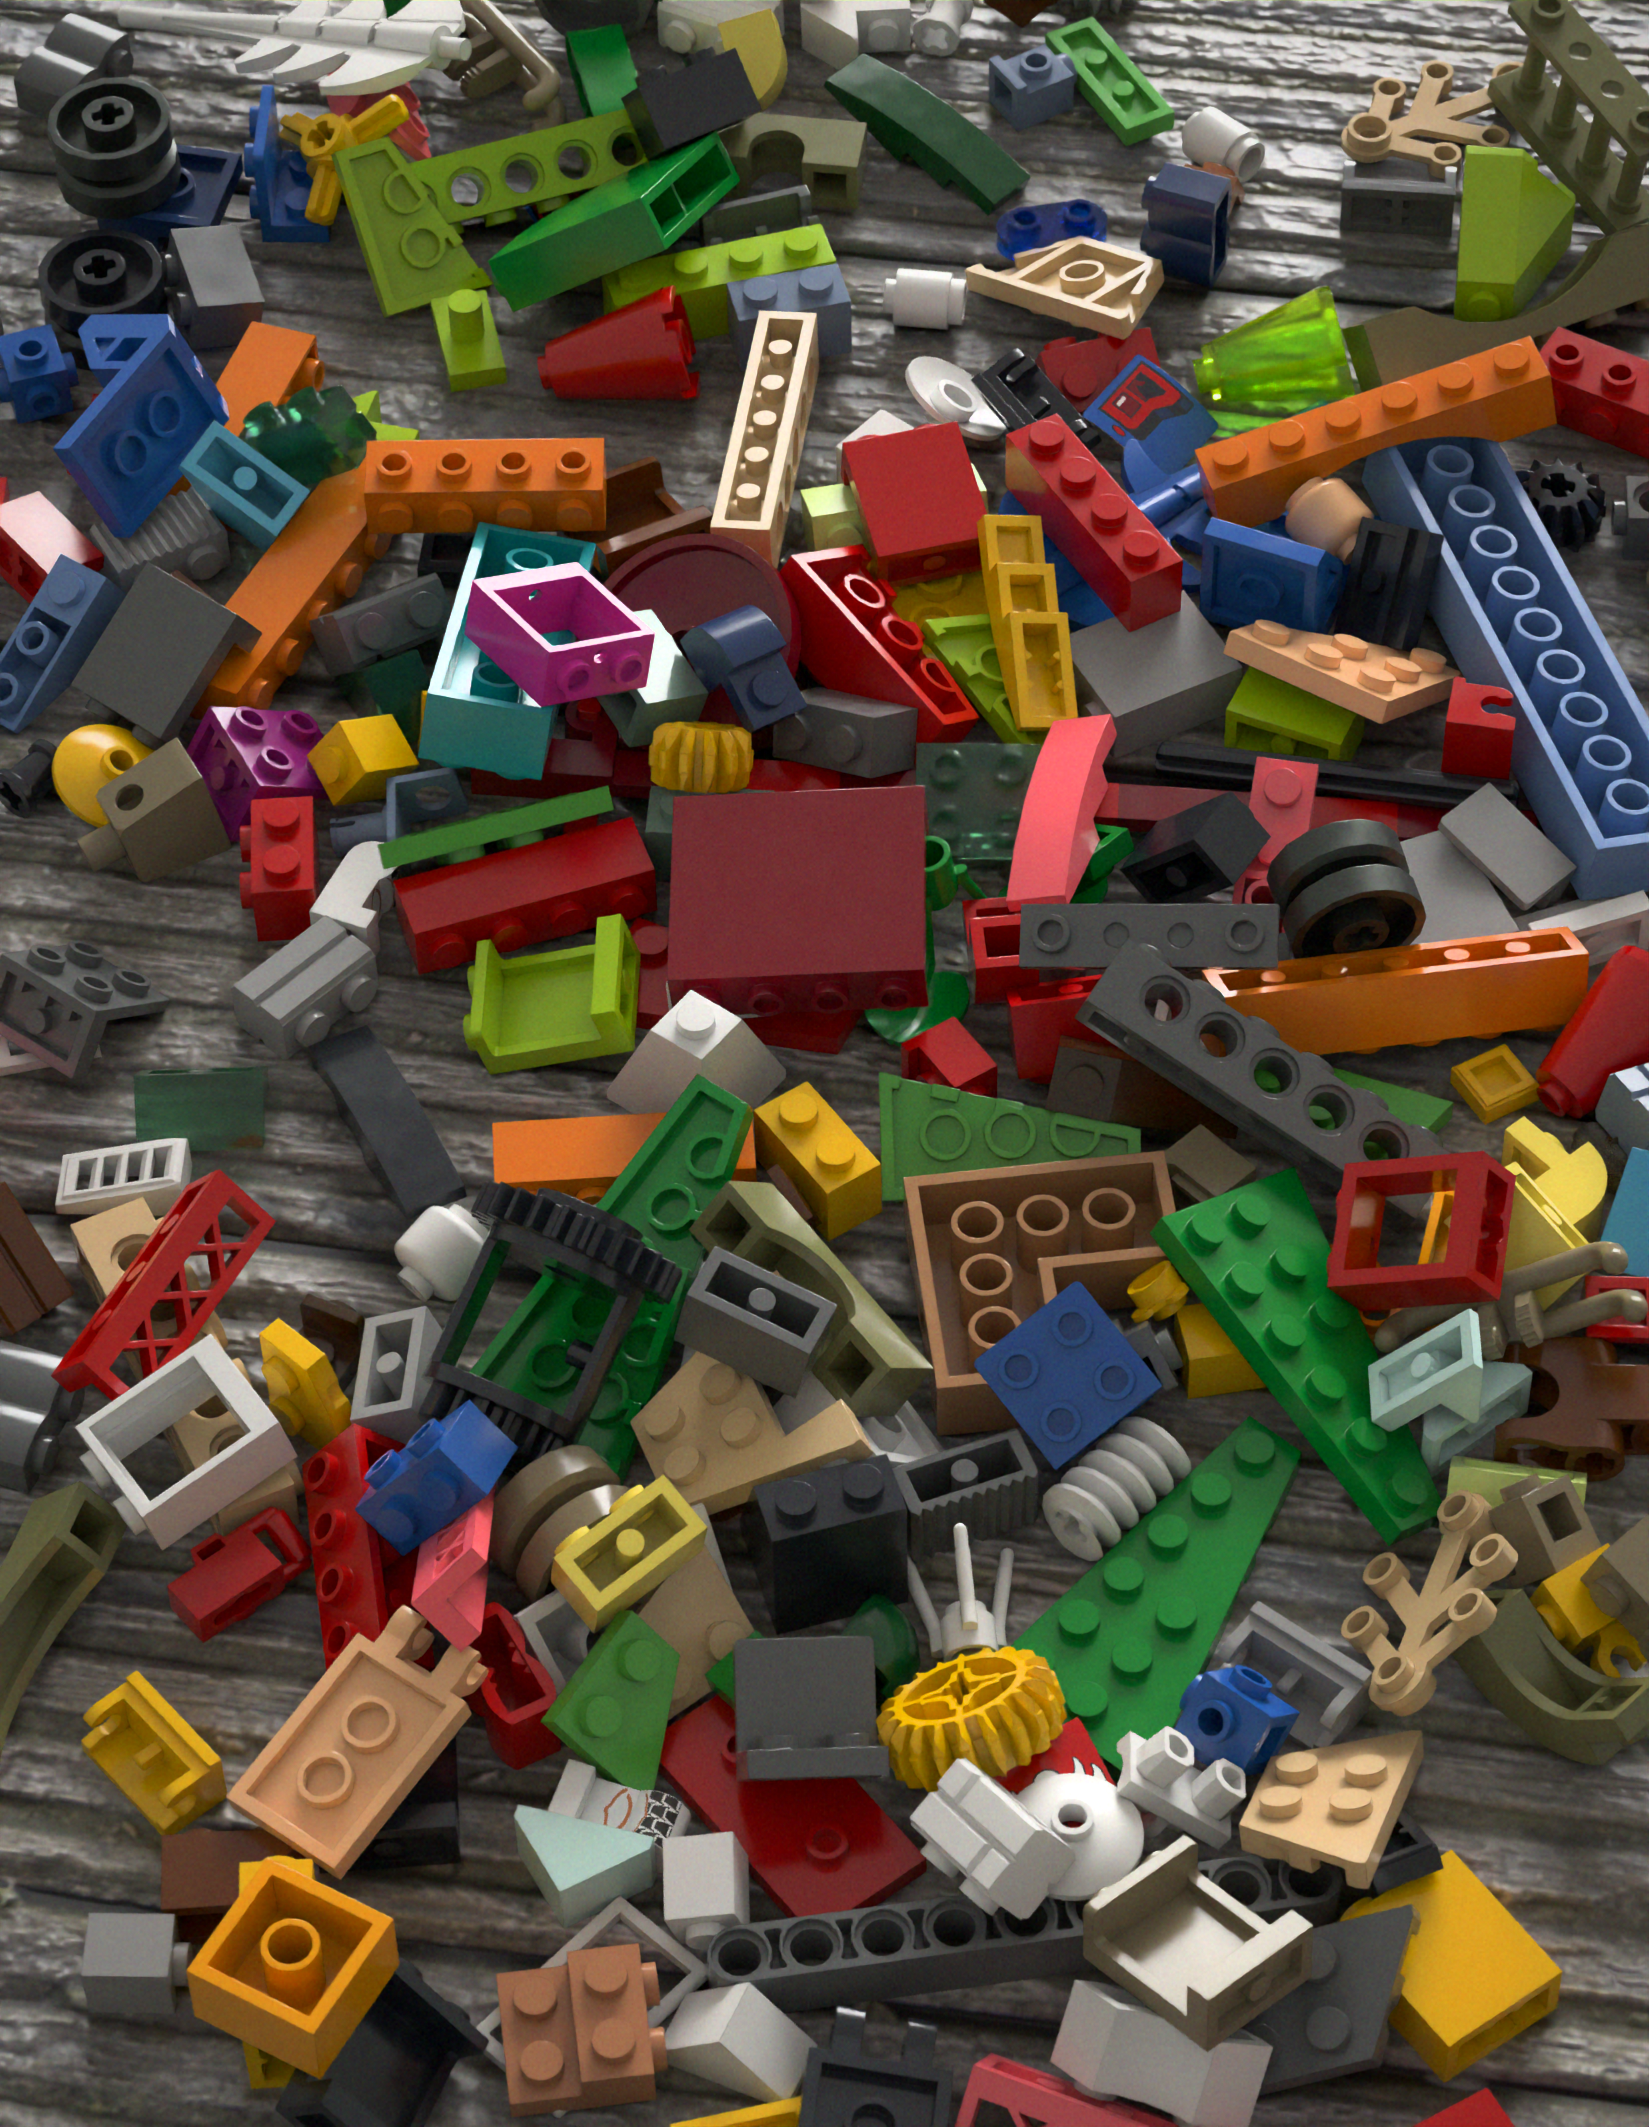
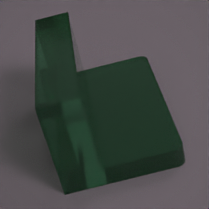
M268 1066L140 1070L133 1076L136 1143L168 1138H187L190 1151L260 1149L265 1145L264 1096L269 1091Z

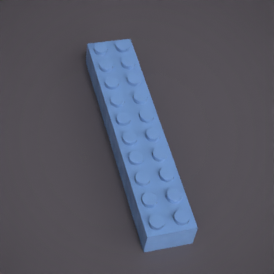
M1445 436L1414 440L1384 448L1368 455L1361 481L1382 521L1445 536L1427 607L1463 677L1466 678V682L1500 687L1513 694V705L1510 707L1488 704L1483 706L1482 709L1487 713H1502L1516 718L1510 767L1547 838L1577 866L1570 882L1580 901L1627 895L1642 890L1648 892L1649 718L1499 443L1478 437Z

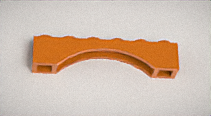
M1531 336L1198 448L1194 451L1204 499L1213 518L1252 528L1278 519L1286 511L1285 506L1289 498L1310 479L1318 476L1324 479L1349 463L1384 448L1414 440L1445 436L1478 437L1502 443L1555 425L1557 421L1551 375Z

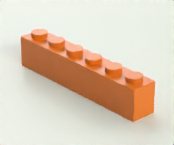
M351 441L224 607L238 614L263 634L251 653L235 644L232 646L190 713V717L202 721L209 706L232 708L247 706L254 709L268 710L276 690L287 676H292L297 672L304 653L315 640L309 621L337 610L346 598L353 597L359 589L363 575L375 559H381L386 554L394 534H368L364 499L367 445Z
M1568 926L1282 960L1278 961V970H1202V981L1217 988L1224 995L1225 1003L1245 1017L1256 1016L1270 1023L1279 1032L1280 1040L1299 1053L1310 1052L1319 1057L1322 1054L1346 1051L1356 1054H1371L1387 1046L1412 1044L1428 1047L1439 1044L1443 1039L1467 1036L1478 1039H1492L1508 1031L1533 1029L1549 1032L1558 1030L1569 1022L1587 994L1589 952ZM1201 1034V1040L1212 1056H1226V1048L1218 1037L1212 1034Z

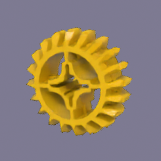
M1005 1646L997 1652H992L990 1648H984L974 1655L965 1656L961 1653L953 1661L947 1663L937 1662L936 1668L926 1673H916L913 1676V1682L898 1686L893 1691L894 1697L887 1699L880 1706L882 1713L875 1721L879 1731L878 1740L880 1745L888 1746L889 1768L893 1769L896 1779L905 1781L908 1788L921 1789L925 1787L927 1792H937L939 1790L937 1783L956 1759H964L965 1757L991 1777L997 1775L1006 1777L1008 1770L1018 1765H1028L1033 1754L1045 1752L1050 1747V1740L1056 1739L1063 1732L1062 1723L1067 1718L1063 1705L1065 1699L1056 1674L1053 1670H1050L1046 1658L1036 1656L1033 1650L1021 1649L1016 1651L1014 1647Z

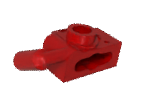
M273 1506L267 1507L227 1535L222 1536L214 1533L190 1549L193 1568L167 1585L170 1606L202 1643H205L234 1622L250 1617L256 1608L265 1601L276 1598L283 1591L285 1584L311 1567L312 1550L285 1510H278ZM265 1530L287 1563L283 1565L256 1535Z

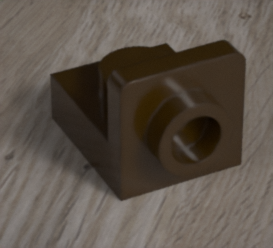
M307 1294L300 1304L303 1326L298 1333L326 1354L338 1378V1385L344 1393L358 1371L365 1326L364 1317L344 1302L338 1300L327 1301L312 1294Z

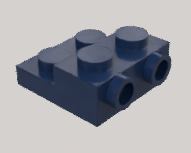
M176 144L181 172L179 185L169 199L150 212L130 218H97L99 229L112 228L135 233L152 243L157 252L161 253L166 239L170 236V229L220 226L244 170L242 154Z

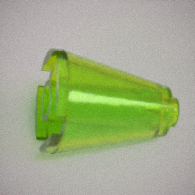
M1330 285L1317 287L1202 345L1203 358L1192 360L1200 394L1211 391L1214 402L1343 400L1355 395Z

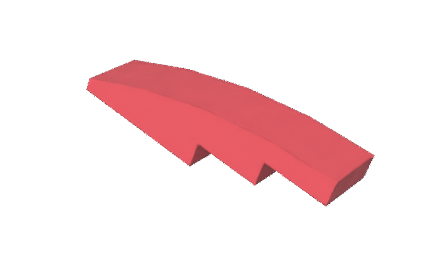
M1111 714L1053 721L1038 755L1024 800L1014 845L1006 898L1009 912L1021 911V904L1070 903L1100 841L1093 818L1108 789L1102 765L1117 736Z

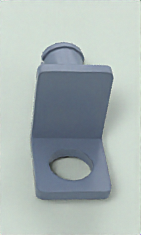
M446 767L386 778V804L383 805L382 811L340 819H330V837L336 857H345L354 846L363 842L376 841L386 843L410 834L411 823L467 813L469 811V801L457 770ZM427 786H439L448 790L450 796L445 801L439 803H427L418 799L416 793L421 788ZM411 863L400 865L401 877L411 876Z

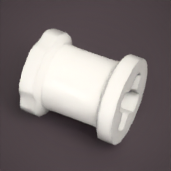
M926 0L927 10L925 14L921 15L913 25V41L921 50L928 54L938 56L950 55L958 47L961 25L966 24L972 16L974 9L973 1Z

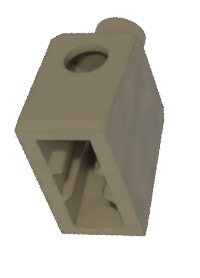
M178 738L169 741L100 788L96 799L108 824L76 840L93 873L125 857L139 881L142 882L153 881L233 848L203 777Z

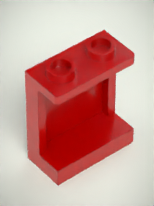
M957 421L938 425L923 424L912 430L880 436L870 434L854 441L842 443L841 477L845 486H851L871 549L870 574L875 581L886 579L892 588L982 571L977 522L984 514H988Z

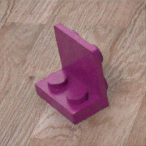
M209 706L186 752L203 777L230 841L240 842V826L251 825V800L275 798V796H313V798L330 799L306 756L324 737L317 722L309 714L298 710L273 711L254 709L247 706H240L238 708Z

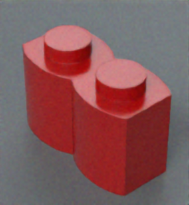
M492 1602L484 1606L481 1634L469 1645L480 1652L481 1658L478 1660V1663L485 1666L489 1672L476 1691L462 1698L474 1712L485 1718L487 1737L497 1756L511 1768L520 1770L561 1751V1740L541 1722L557 1699L554 1682L545 1667L535 1658L526 1654L524 1635L519 1624L512 1618L513 1615L503 1606Z

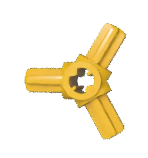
M396 94L386 96L356 118L347 113L340 117L332 113H326L313 120L299 112H296L293 116L286 114L281 118L279 123L283 128L280 132V138L282 141L300 149L303 159L307 162L306 171L313 179L305 210V217L309 222L330 226L334 223L342 188L331 155L343 149L381 139L409 119L410 114L406 105Z

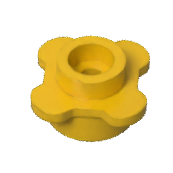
M1162 1261L1151 1266L1134 1279L1127 1288L1128 1295L1137 1306V1310L1131 1315L1135 1323H1141L1151 1316L1156 1321L1166 1319L1177 1312L1188 1300L1186 1295L1189 1291L1187 1282L1170 1261Z

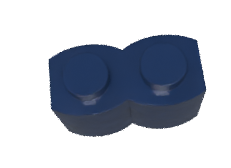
M1165 162L1157 177H1149L1141 199L1142 209L1148 211V221L1141 235L1140 251L1145 252L1146 256L1162 260L1164 276L1213 288L1226 264L1230 241L1228 219L1232 199L1231 180Z

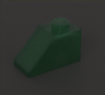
M417 649L399 652L385 659L377 660L375 663L361 669L333 676L337 687L358 718L392 714L407 742L411 743L418 740L421 726V692L428 691L430 681Z

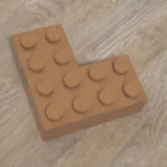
M1164 1150L903 1177L904 1228L925 1359L934 1368L928 1375L937 1436L1021 1427L976 1370L974 1362L979 1356L1073 1282H1081L1102 1310L1137 1307L1127 1293L1129 1285L1151 1266L1162 1261H1170L1149 1234L1161 1217L1176 1212Z

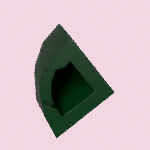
M875 1594L862 1604L839 1637L869 1636L873 1639L876 1708L881 1710L880 1706L887 1699L894 1697L893 1691L898 1686L913 1682V1676L918 1672L921 1660L918 1637L911 1622L893 1601L882 1595Z

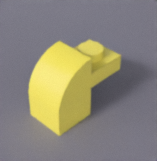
M770 8L717 24L725 52L736 48L762 111L767 109L780 94L786 80L788 66L786 50L778 21Z
M1523 1116L1505 1129L1501 1165L1505 1167L1516 1161L1589 1243H1594L1602 1224L1607 1188V1170L1601 1155L1589 1141L1573 1153L1568 1154L1555 1136L1542 1132Z

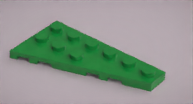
M1251 1416L1238 1426L1010 1646L1014 1647L1016 1651L1021 1649L1033 1650L1036 1656L1046 1658L1050 1670H1053L1056 1674L1065 1699L1063 1705L1067 1718L1062 1725L1076 1717L1079 1718L1112 1780L1116 1783L1119 1781L1123 1767L1122 1755L1117 1752L1118 1741L1129 1731L1148 1740L1166 1726L1174 1729L1183 1713L1179 1708L1181 1697L1188 1685L1198 1675L1205 1673L1232 1616L1233 1605L1243 1583L1247 1584L1255 1567L1256 1556L1268 1530L1273 1528L1301 1468L1302 1452Z

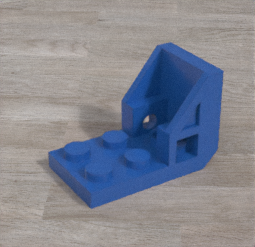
M91 314L78 329L89 367L104 389L54 446L53 450L112 535L116 538H130L182 477L183 474L178 469L180 464L211 423L215 420L224 427L229 421L228 405L168 314Z
M1287 510L1278 519L1252 528L1212 517L1203 532L1199 611L1206 620L1236 629L1253 624L1256 620H1268L1279 623L1287 628L1327 635L1339 612L1350 564L1344 565L1343 561L1326 550L1295 542L1285 529V521L1289 513ZM1374 515L1375 520H1382L1380 516Z

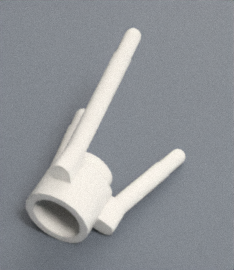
M962 1523L956 1524L953 1528L960 1601L954 1602L946 1608L945 1616L941 1621L937 1617L917 1568L907 1551L908 1588L928 1632L931 1656L934 1658L944 1657V1663L957 1659L961 1653L965 1656L974 1655L984 1648H990L992 1652H997L1007 1646L1005 1623L1013 1573L1014 1552L1010 1548H1005L1001 1551L992 1612L990 1613L986 1611L984 1603L975 1600L967 1528Z

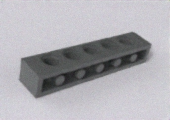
M1127 938L1074 1017L1336 1193L1342 1187L1345 1163L1369 1161L1364 1153V1142L1379 1144L1384 1148L1389 1159L1451 1154L1442 1148L1443 1142L1435 1133L1417 1124L1409 1126L1388 1112L1389 1107L1387 1103L1375 1093L1363 1088L1353 1089L1334 1076V1069L1324 1059L1310 1052L1299 1053L1280 1040L1279 1032L1270 1023L1256 1016L1245 1017L1225 1003L1224 995L1217 988L1202 980L1195 979L1191 981L1173 969L1169 958L1151 945L1145 943L1137 945ZM1157 998L1164 1001L1171 1010L1172 1020L1161 1021L1152 1017L1145 1007V999ZM1212 1034L1218 1037L1226 1048V1056L1214 1057L1206 1053L1200 1044L1199 1035ZM1266 1070L1272 1073L1279 1081L1280 1093L1271 1094L1263 1091L1255 1081L1254 1071ZM1309 1106H1320L1326 1109L1334 1119V1130H1324L1317 1127L1309 1116ZM1432 1193L1386 1197L1382 1223L1400 1235L1417 1218Z

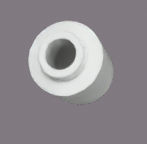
M1208 107L1201 112L1194 113L1183 126L1181 133L1183 140L1182 151L1185 156L1201 166L1205 162L1226 166L1235 172V177H1238L1240 183L1251 179L1259 170L1265 156V147L1258 141L1257 134L1215 107Z
M898 268L896 279H886L883 313L893 314V325L948 330L949 324L963 325L967 281L965 279H953V273Z

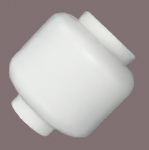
M453 1204L449 1209L441 1206L429 1207L395 1244L394 1252L403 1267L398 1273L397 1278L411 1293L424 1302L432 1295L448 1302L457 1300L487 1237L488 1230L476 1218L472 1217L468 1211L457 1204Z

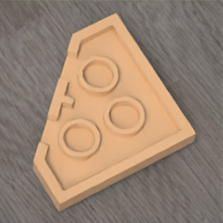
M1256 620L1253 624L1230 631L1223 654L1380 724L1449 699L1454 677L1463 678L1460 671L1445 665L1447 660L1444 656L1428 649L1413 648L1411 652L1368 643L1346 634L1329 636L1287 628L1279 623L1268 620Z

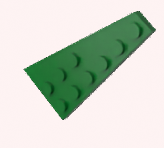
M699 1074L693 1078L596 1205L597 1208L636 1228L643 1234L641 1242L645 1243L644 1247L662 1253L663 1258L675 1262L676 1267L683 1270L682 1278L669 1305L666 1303L660 1305L654 1301L649 1303L643 1300L577 1444L580 1446H590L620 1478L621 1486L624 1484L639 1442L630 1421L656 1394L674 1343L673 1338L686 1294L698 1275L706 1253L705 1247L689 1229L726 1182L731 1181L754 1117L748 1103ZM543 1275L469 1372L516 1392L563 1416L583 1373L582 1370L565 1363L568 1349L575 1338L595 1346L614 1304L582 1293Z
M1295 1167L1161 1217L1149 1234L1387 1545L1391 1546L1434 1526L1439 1520L1437 1511L1442 1500L1408 1423L1389 1432L1372 1422L1368 1366L1378 1361L1379 1358L1357 1308L1327 1287V1259L1331 1249Z

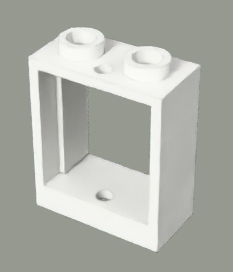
M211 1334L75 1427L89 1449L79 1458L102 1491L112 1484L116 1487L122 1496L112 1503L135 1536L147 1529L162 1551L298 1456L279 1421ZM217 1395L245 1431L246 1435L150 1501L120 1460L211 1397Z

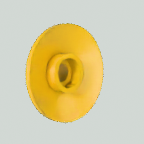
M95 724L81 727L67 735L54 754L52 761L54 786L64 804L76 816L100 828L108 823L96 799L98 790L155 752V750L134 738L131 731L118 726Z

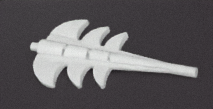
M303 0L287 16L178 11L126 5L122 6L118 12V22L122 27L169 31L255 45L234 60L238 74L259 72L281 64L273 69L272 72L275 83H294L317 79L335 71L319 82L320 93L323 95L356 96L380 93L407 83L418 76L419 71L424 68L443 70L447 68L451 60L466 61L471 55L470 41L466 38H457L461 32H464L466 26L459 0H412L402 10L389 18L386 16L383 0H353L345 9L332 17L328 0Z

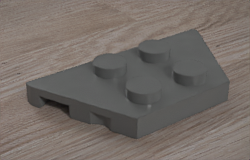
M1412 1904L1313 1928L1312 1977L1241 2027V2029L1273 2046L1258 2096L1380 2067L1390 2034L1387 2026L1388 2018L1392 2010L1398 2006L1405 1977L1401 1974V1969L1411 1934L1418 1936L1421 1925L1420 1914Z

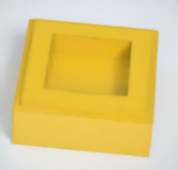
M1502 1044L1451 1068L1450 1083L1484 1125L1539 1100L1536 1093V1088L1539 1084L1506 1044Z

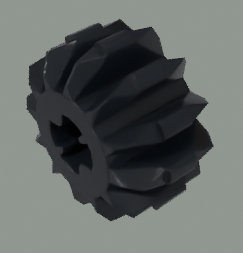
M1558 456L1552 465H1545L1538 460H1534L1528 471H1516L1517 478L1557 551L1559 548L1566 547L1578 553L1584 542H1594L1596 540V536L1601 528L1602 518L1606 516L1607 508L1605 491L1601 489L1599 474L1585 473L1582 462L1571 466L1562 465Z

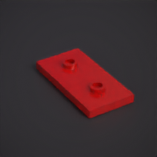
M718 1695L666 1728L658 1772L712 1833L733 1831L748 1855L749 1875L787 1918L874 1907L927 1872V1858L854 1778L737 1782L735 1711Z

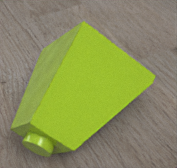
M1466 146L1458 229L1454 302L1455 320L1465 322H1499L1521 313L1571 245L1576 195L1563 183L1559 182L1555 185L1538 170V161L1524 149Z

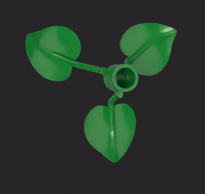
M926 836V982L929 1007H912L901 1011L864 1009L869 1026L889 1045L894 1044L901 1047V1043L953 1016L961 1023L970 1004V991L963 975L953 971L935 972L936 960L932 911L942 910L949 906L958 891V885H961L973 899H985L987 897L969 877L966 865L959 864L954 866L948 843L936 836ZM1100 876L1096 880L1081 879L1069 904H1102L1108 891L1107 878ZM1008 885L1000 890L998 897H1007Z

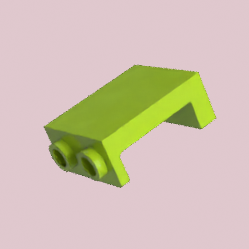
M622 914L597 918L596 939L593 945L512 959H502L491 939L477 941L475 965L469 966L467 973L468 987L472 997L471 1013L464 1016L463 1031L469 1050L478 1052L490 1075L634 1051L641 953Z

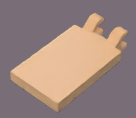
M402 1605L393 1614L385 1630L375 1642H372L360 1633L355 1635L226 1795L234 1810L306 1858L312 1859L315 1864L340 1880L471 1716L472 1713L466 1701L461 1698L476 1691L489 1672L485 1666L478 1663V1660L481 1658L480 1652L470 1646H467L460 1652L451 1644L432 1673L414 1663V1660L420 1658L428 1650L435 1636L423 1628L427 1623L426 1618L406 1605Z

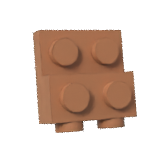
M639 1943L567 1951L568 1965L496 1974L511 2118L554 2113L556 2110L570 2111L656 2100L654 2073L668 2071L664 2028H649L646 2008L660 2006L656 1962L641 1963Z

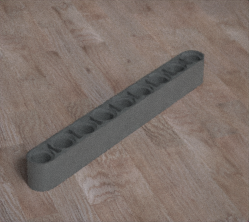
M1258 1855L1198 1862V1870L1203 1876L1234 1899L1249 1903L1250 1905L1246 1906V1908L1269 1925L1291 1910L1310 1922L1313 1928L1337 1923L1339 1920L1342 1891V1869L1339 1866L1320 1860V1868L1310 1873L1292 1867L1284 1860L1267 1859ZM1301 1891H1313L1315 1893L1320 1894L1321 1896L1310 1898L1301 1896L1297 1893ZM965 1894L735 1925L720 1931L713 1937L708 1946L709 1989L750 1982L781 2012L790 2013L837 2005L841 2006L1095 1971L1099 1969L1083 1957V1908L1090 1899L1064 1901L1045 1897L1029 1919L1022 1918L1021 1920L1002 1906L992 1916ZM1028 1929L1038 1932V1934L1022 1937L1013 1932ZM950 1939H960L968 1943L956 1947L945 1945L942 1942ZM878 1949H890L896 1952L889 1956L871 1954L872 1951ZM809 1958L825 1961L817 1966L800 1964L801 1961ZM738 1968H747L753 1971L745 1976L728 1974L731 1970Z

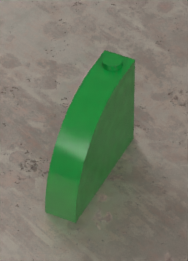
M712 131L673 148L586 192L526 229L489 259L488 263L492 269L491 275L494 286L498 293L507 299L512 311H518L662 252L674 243L740 181L717 131Z

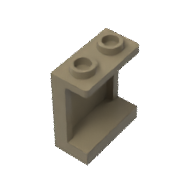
M1186 1835L1163 1851L1159 1850L1150 1854L1141 1866L1111 1887H1104L1097 1891L1083 1908V1957L1206 2052L1312 1977L1313 1925L1293 1910L1269 1925L1199 1872L1198 1844Z

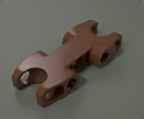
M1553 1337L1545 1339L1542 1344L1530 1348L1526 1347L1525 1343L1506 1346L1503 1357L1492 1360L1494 1362L1524 1364L1526 1367L1538 1370L1533 1371L1529 1400L1543 1406L1548 1411L1541 1416L1514 1418L1496 1425L1493 1461L1587 1473V1482H1595L1613 1478L1621 1473L1625 1466V1455H1649V1365H1618V1354L1614 1345L1604 1339L1592 1337ZM1518 1444L1539 1445V1447L1530 1450L1512 1448V1446Z

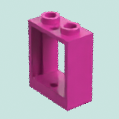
M578 562L472 580L464 634L540 707L646 687L655 633ZM537 590L536 595L529 599L530 594ZM569 629L581 642L552 647L540 634Z

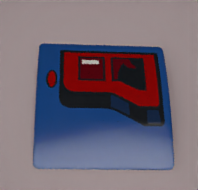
M1136 355L1083 413L1085 419L1107 433L1122 447L1125 448L1128 439L1133 438L1137 440L1149 459L1169 476L1180 471L1195 455L1194 450L1201 448L1218 429V423L1183 386L1142 355Z

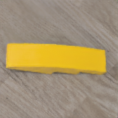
M984 514L977 522L983 580L993 639L1017 731H1049L1053 721L1078 718L1068 614L1067 612H1059L1054 564H1046L1041 516Z

